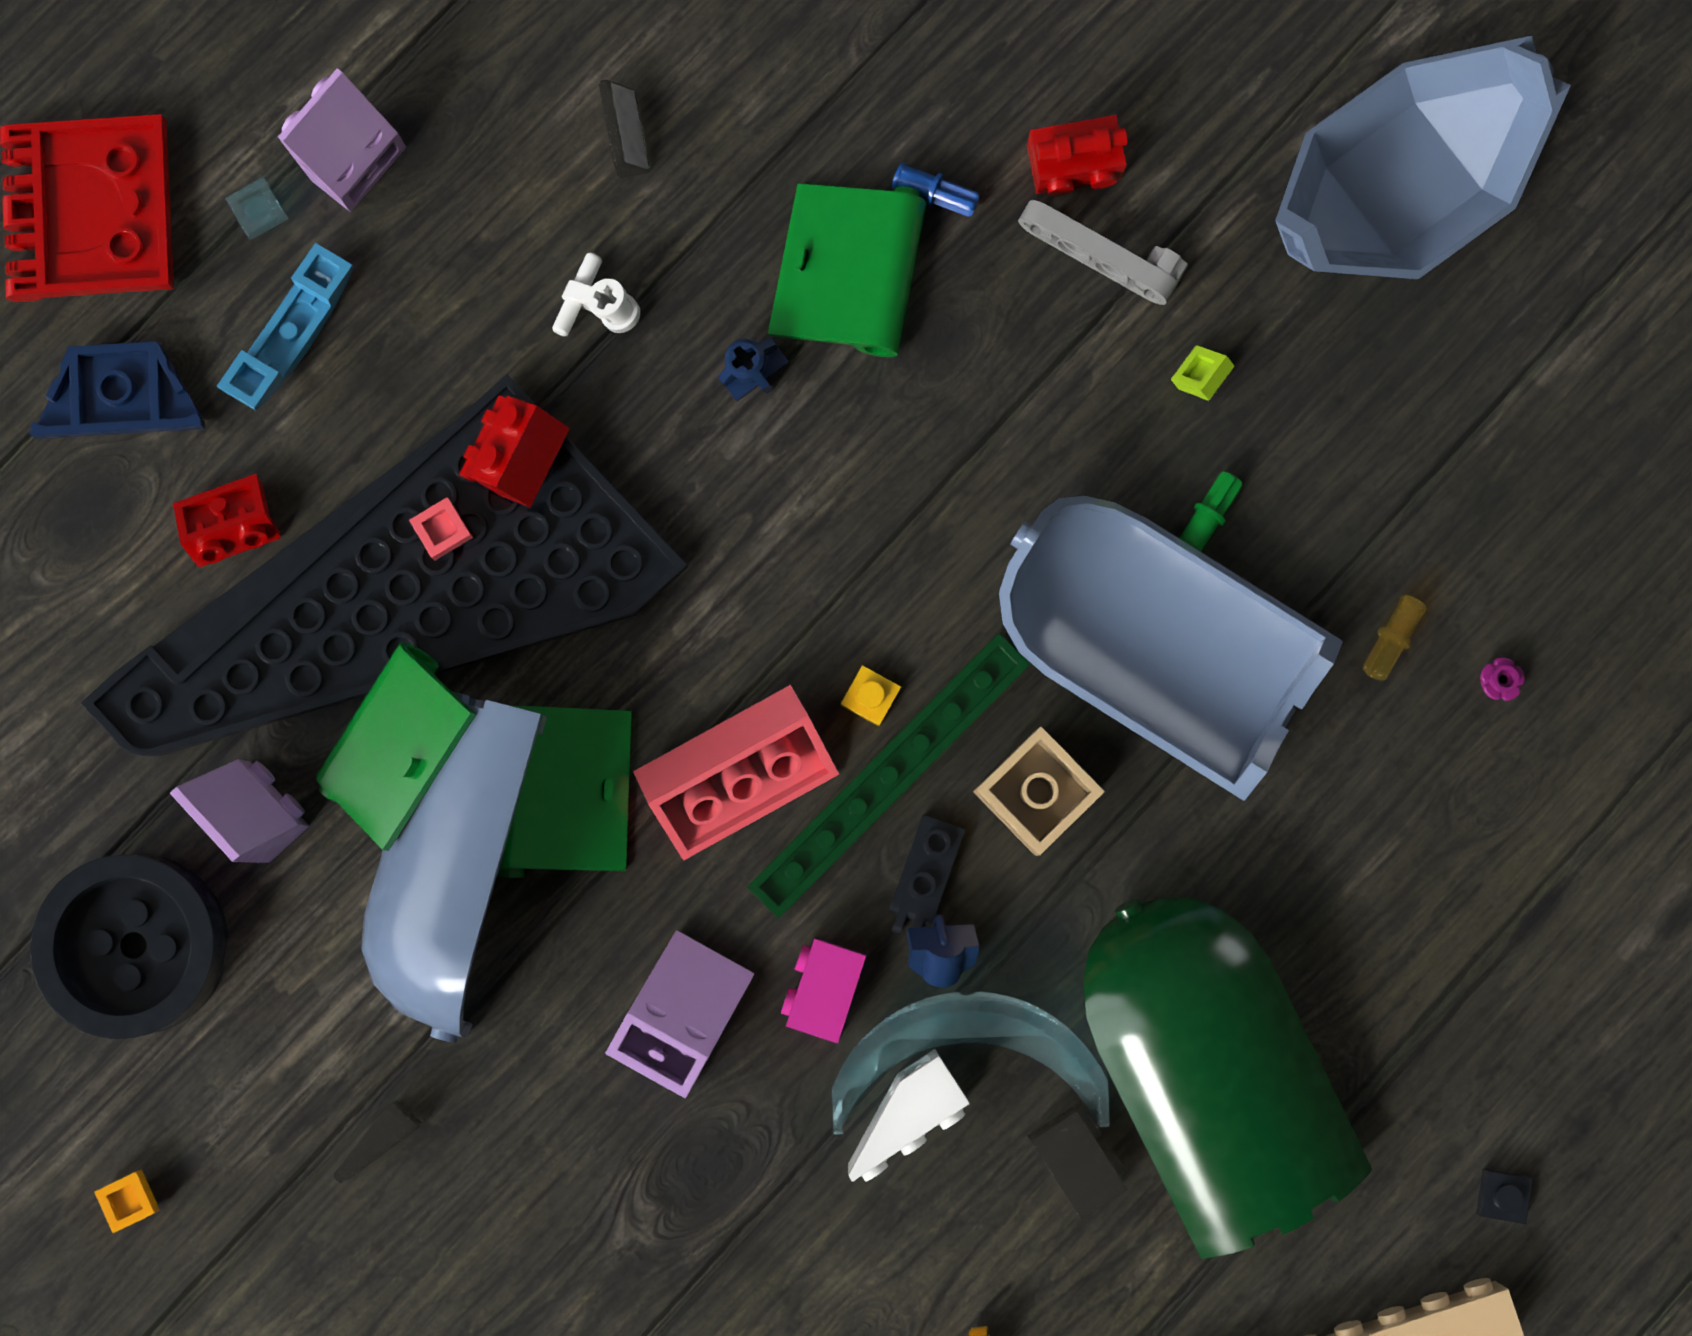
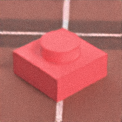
M448 497L409 520L429 555L434 560L473 538Z

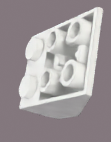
M936 1049L897 1073L848 1163V1176L852 1182L861 1176L865 1182L871 1180L888 1167L886 1161L889 1157L900 1150L904 1156L910 1154L927 1141L925 1133L937 1125H940L943 1130L947 1129L966 1115L963 1108L970 1103Z

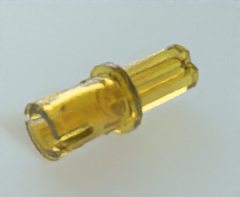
M1402 595L1400 597L1399 603L1386 626L1379 627L1377 631L1380 637L1363 665L1366 675L1378 681L1387 679L1403 649H1409L1411 646L1409 639L1421 617L1427 611L1424 603L1412 596Z

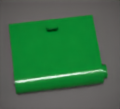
M797 184L768 334L773 337L848 344L863 353L873 356H898L927 202L920 197V192L904 186L895 187L894 191Z
M403 642L396 648L315 776L316 781L320 785V793L326 798L337 802L382 850L386 851L390 850L476 716L464 702L434 675L439 668L438 663L421 649Z
M509 705L542 714L547 717L543 734H537L497 877L524 878L525 869L626 871L631 711ZM603 781H604V799H605V801H604L603 798H602Z

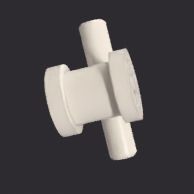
M587 253L574 281L569 280L562 295L565 301L552 327L555 333L561 336H568L581 308L591 311L595 316L601 318L603 324L614 333L627 332L637 324L640 318V307L634 298L626 293L618 281L603 279L591 286L602 263L600 256L594 253Z

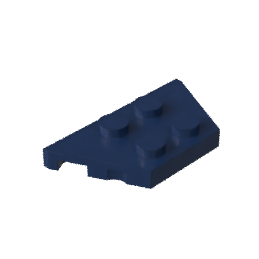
M157 341L69 346L60 364V374L52 381L45 396L49 400L38 423H32L30 436L36 439L198 430L205 429V421L163 346Z

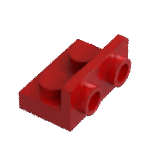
M257 474L173 503L180 544L198 567L214 564L247 550L259 548L281 537L278 527L270 517L264 486Z

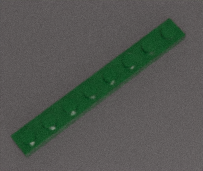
M998 633L747 888L779 919L1027 669L1030 663Z

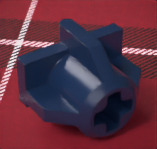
M771 337L760 343L750 339H739L728 347L725 353L726 368L718 378L738 402L758 386L766 394L771 392L773 387L767 379L789 364V361Z
M937 915L934 918L933 927L907 928V938L910 947L908 957L909 968L921 975L930 985L936 987L952 986L959 981L963 972L976 964L979 943L974 924L945 926L943 916Z

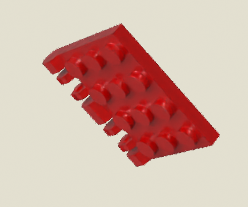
M162 114L11 124L0 127V145L2 148L8 149L2 151V164L11 167L32 166V174L3 177V190L10 193H27L2 197L3 228L11 232L35 231L34 233L5 236V248L12 251L35 250L36 259L6 262V275L18 277L5 280L7 300L30 302L52 297L174 289L167 120Z

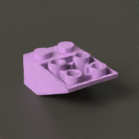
M337 68L330 77H324L316 84L311 94L312 98L301 111L293 112L285 120L282 126V133L278 138L310 180L349 212H352L406 149V146L397 131L344 73Z
M676 930L629 1009L605 1054L686 1099L755 973Z

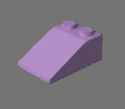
M237 759L181 784L170 792L173 798L232 862L270 863L309 827L301 817L305 813L302 806L287 793L283 797L271 785L275 781L274 776L258 761L252 764L250 761Z

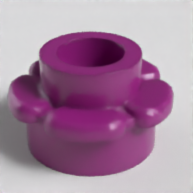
M1501 657L1495 659L1492 664H1486L1483 667L1480 675L1481 686L1485 694L1491 699L1498 700L1502 698L1504 701H1510L1520 694V686L1525 682V675L1521 667L1515 666L1511 659ZM1501 675L1507 679L1504 684L1499 681Z

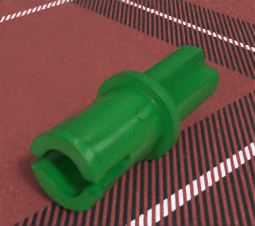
M1220 473L1202 503L1194 505L1193 508L1196 512L1179 539L1201 552L1217 526L1225 524L1226 520L1223 517L1242 489V481L1231 473Z

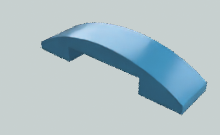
M315 243L291 277L294 285L249 351L247 353L243 350L240 351L217 387L257 411L285 382L314 343L338 303L354 269L353 265Z

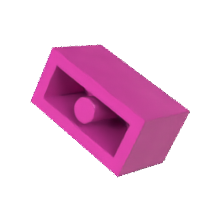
M814 938L812 947L803 944L795 970L802 972L803 975L798 990L789 987L781 1010V1014L789 1016L786 1027L838 1043L866 954L818 938Z

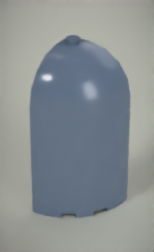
M1088 496L1059 498L1040 513L1033 525L1024 521L1010 545L1017 548V551L1007 566L999 590L1003 625L1019 653L1045 676L1245 801L1268 772L1280 745L1289 732L1285 727L1296 711L1293 706L1295 705L1303 709L1317 686L1334 665L1343 641L1149 519L1115 502Z
M453 692L476 716L390 850L382 851L364 913L361 950L372 983L398 1012L431 1026V1037L456 1043L458 1036L464 1038L470 1035L473 1025L463 1020V1007L468 979L537 734H543L547 717L539 713L489 700L485 701L484 708H482L484 701Z

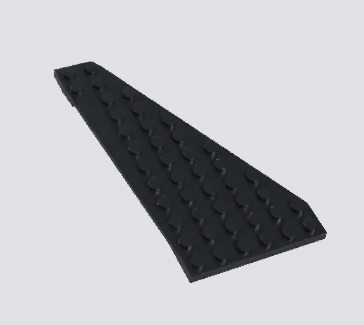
M506 374L456 421L156 645H150L115 671L81 704L124 750L147 757L163 756L366 696L401 642L413 645L430 655L439 665L434 674L436 675L635 616L686 570L688 566L567 437H565L531 508L504 498L477 481L474 483L459 475L466 461L463 455L468 445L474 446L484 426L481 420L487 409L492 410L498 396L505 398L510 396L536 405ZM448 497L473 538L434 560L429 555L409 520Z

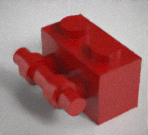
M1117 115L1030 130L1027 149L1036 194L1048 192L1049 196L1056 197L1073 192L1074 187L1091 184L1093 189H1102L1116 184L1117 180L1122 178L1127 165L1123 146L1127 145V134L1125 128H1119Z
M498 396L492 410L487 409L481 420L484 426L474 446L468 445L463 455L466 461L459 475L475 483L477 481L504 498L531 508L570 428L536 405L510 396L506 398Z

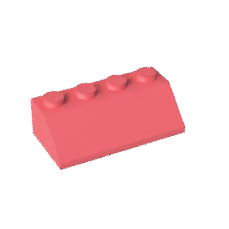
M791 685L633 771L648 805L683 861L839 775L811 719Z

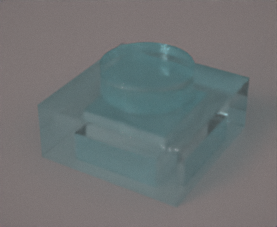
M264 177L225 198L250 240L289 219Z

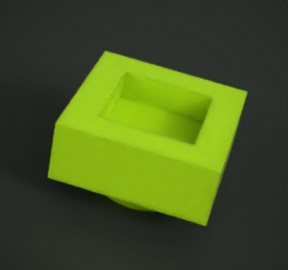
M1196 345L1171 378V381L1179 390L1209 401L1232 371L1234 365L1226 355Z

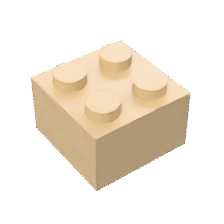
M1039 727L973 792L1035 856H1038L1105 791L1042 727Z

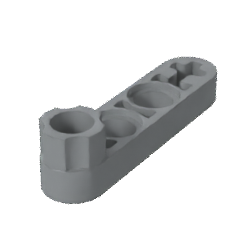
M1036 200L1028 202L1018 220L1019 224L1030 234L1156 304H1167L1188 267V263L1182 260L1180 255L1168 248H1160L1158 246L1153 247L1147 260H1144L1061 212Z

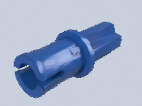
M903 162L898 166L892 182V189L904 186L918 190L920 197L927 201V206L929 207L936 204L967 217L974 214L979 203L978 192L944 180V174L938 173L937 176L910 167Z

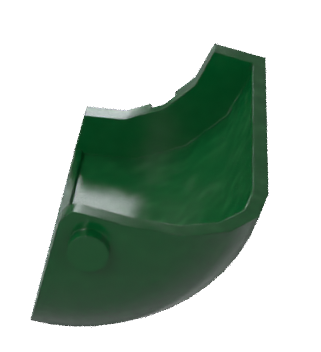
M1163 898L1141 903L1139 899H1132L1118 906L1115 909L1117 915L1102 928L1088 951L1083 978L1086 1018L1097 1050L1200 1258H1213L1252 1248L1255 1245L1253 1237L1278 1227L1282 1235L1289 1233L1315 1219L1311 1210L1330 1197L1333 1202L1343 1200L1373 1169L1272 961L1253 934L1222 909L1192 898Z

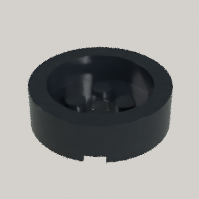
M147 855L107 856L95 859L74 869L60 880L47 895L37 913L30 941L31 966L42 996L55 1013L68 1024L78 1030L98 1037L109 1039L136 1038L175 1027L186 1021L204 1006L217 988L225 969L223 964L228 928L221 905L212 890L198 875L185 866L169 859ZM135 932L142 934L147 942L146 951L139 958L126 953L128 935Z

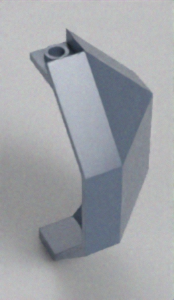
M1532 36L1402 63L1306 132L1275 220L1287 254L1317 272L1420 279L1516 209L1571 85L1552 77L1554 74L1553 67L1544 55L1536 53Z

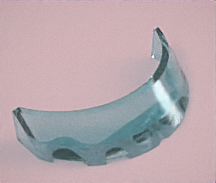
M975 991L968 995L960 994L959 992L944 993L921 999L897 1010L877 1024L856 1045L844 1062L832 1087L833 1134H843V1124L854 1104L880 1075L895 1064L916 1053L938 1046L956 1043L992 1044L1028 1055L1052 1069L1080 1096L1092 1114L1094 1121L1100 1127H1109L1108 1080L1101 1066L1085 1044L1061 1021L1037 1006L1011 996L991 992Z

